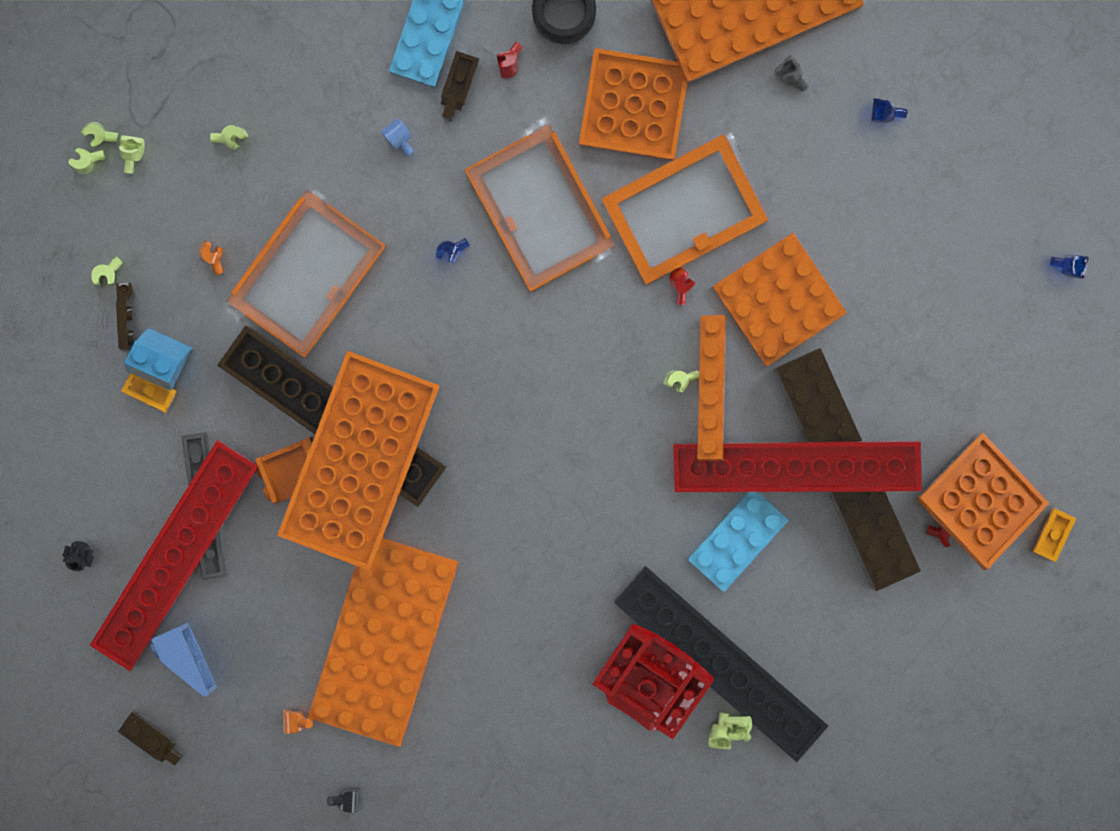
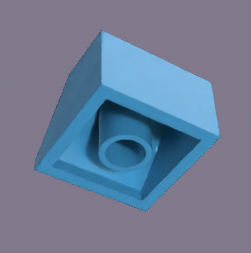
M148 328L133 344L124 365L127 372L172 391L193 348Z

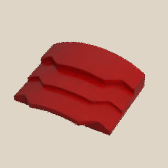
M632 624L592 685L606 694L610 705L633 718L648 731L659 730L673 740L712 685L714 678L698 662L674 644L641 626Z

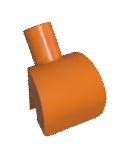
M203 240L198 248L199 257L211 264L214 275L223 273L224 271L220 263L223 248L216 246L215 250L210 252L211 243Z
M283 710L284 734L297 733L303 728L310 729L312 727L313 721L305 718L301 711Z

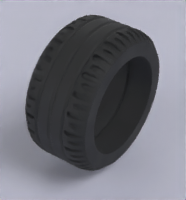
M533 0L532 15L534 24L540 34L551 42L559 44L577 42L589 33L595 22V0H582L585 7L584 18L577 26L571 29H558L550 25L543 13L544 4L547 0Z

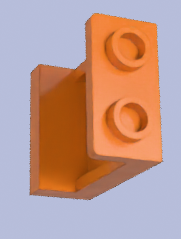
M308 437L300 442L255 459L259 466L256 474L259 479L263 478L266 487H263V491L268 501L272 500V503L276 504L292 497L313 442V437Z

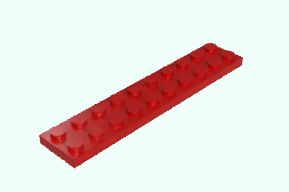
M217 440L89 646L128 671L134 669L258 470L259 466L255 462L222 441Z
M921 441L724 443L723 461H699L697 459L698 443L673 444L675 492L922 491Z

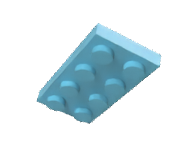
M413 0L389 73L436 88L465 0Z
M747 492L690 555L688 560L725 592L789 520L758 492Z

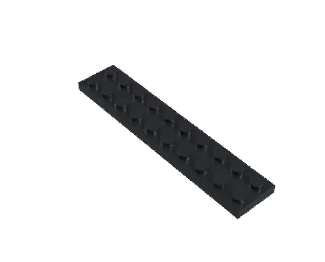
M646 565L614 600V603L641 627L666 639L698 662L714 678L710 687L743 716H750L752 724L796 762L801 759L828 728L829 725Z

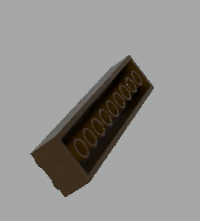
M245 325L217 366L313 434H316L333 385L253 328ZM417 446L400 495L419 507L448 466L420 446Z
M821 348L773 368L805 442L862 441ZM828 492L871 589L879 591L921 572L886 492Z

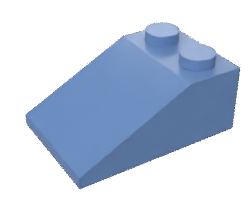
M188 622L151 639L153 642L151 649L155 657H159L164 665L199 694L205 697L217 689Z

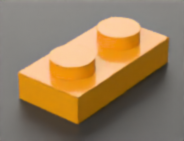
M130 373L121 390L123 394L165 414L177 394V391L174 389L172 391L167 390Z
M1052 508L1032 552L1056 562L1077 518Z

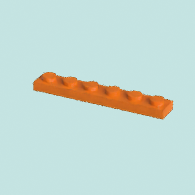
M725 315L701 316L697 455L699 461H723L726 355Z

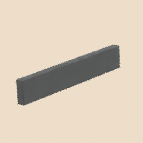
M207 432L181 436L188 486L209 453ZM221 529L200 561L202 580L227 576Z

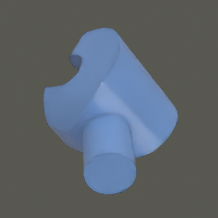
M396 119L381 131L385 139L395 149L400 148L406 157L414 152L407 142L411 135L400 119Z

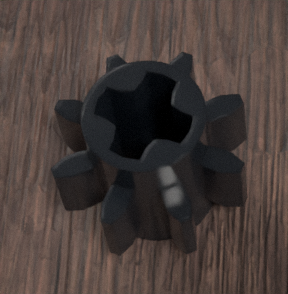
M75 541L71 544V547L65 546L62 554L64 557L63 562L72 571H82L85 566L91 567L94 559L92 556L93 550H90L91 548L87 543Z

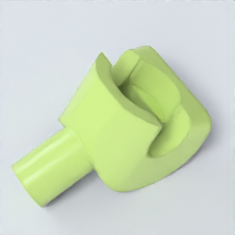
M89 122L81 130L84 137L88 134L95 136L90 141L92 147L101 144L103 141L117 143L118 133L106 132L104 127L98 122Z
M229 125L221 133H211L210 141L211 143H225V145L235 150L239 147L235 138L238 137L245 140L248 134L241 127Z
M122 135L120 139L121 147L119 149L121 158L125 160L124 172L134 173V161L141 160L145 142L142 138Z
M77 148L75 152L78 153L80 159L74 160L71 158L68 164L77 173L88 174L94 168V162L106 158L103 150L89 153L84 149Z
M115 257L108 266H96L91 273L93 284L101 286V279L107 277L108 284L114 285L115 272L123 262Z
M678 370L670 371L664 379V385L672 387L677 381L676 391L683 393L689 383L699 380V371L696 370L688 374Z
M719 712L718 725L712 724L708 738L709 747L731 749V738L728 736L730 728L726 727L725 724L726 717H729L728 713Z
M750 716L726 717L725 724L726 727L730 728L728 736L731 739L743 740L745 742L751 739L752 719Z

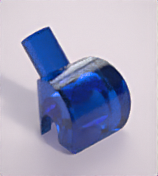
M873 99V122L886 123L893 121L895 117H907V109L896 107L889 100Z
M466 238L456 243L444 241L437 246L435 258L441 259L443 253L447 252L449 254L448 262L454 263L458 252L470 245Z
M1065 255L1064 258L1052 256L1050 266L1062 268L1061 272L1066 276L1083 279L1086 275L1089 257Z

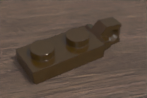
M456 51L441 95L442 100L440 104L445 105L442 115L443 119L452 121L456 109L462 111L463 106H465L480 61L479 58Z
M129 282L116 283L118 348L121 351H130L131 345L135 343L134 330H130V321L134 320L133 306H129V301L134 296L132 283Z
M135 711L131 712L117 731L160 762L167 760L175 766L183 757L181 753L174 749L176 744L170 736Z

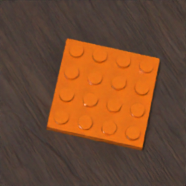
M594 48L579 145L665 160H675L687 81L677 61Z
M791 233L712 286L765 367L847 313L794 233Z
M984 433L979 434L917 498L920 504L983 570H988L1049 505V502Z

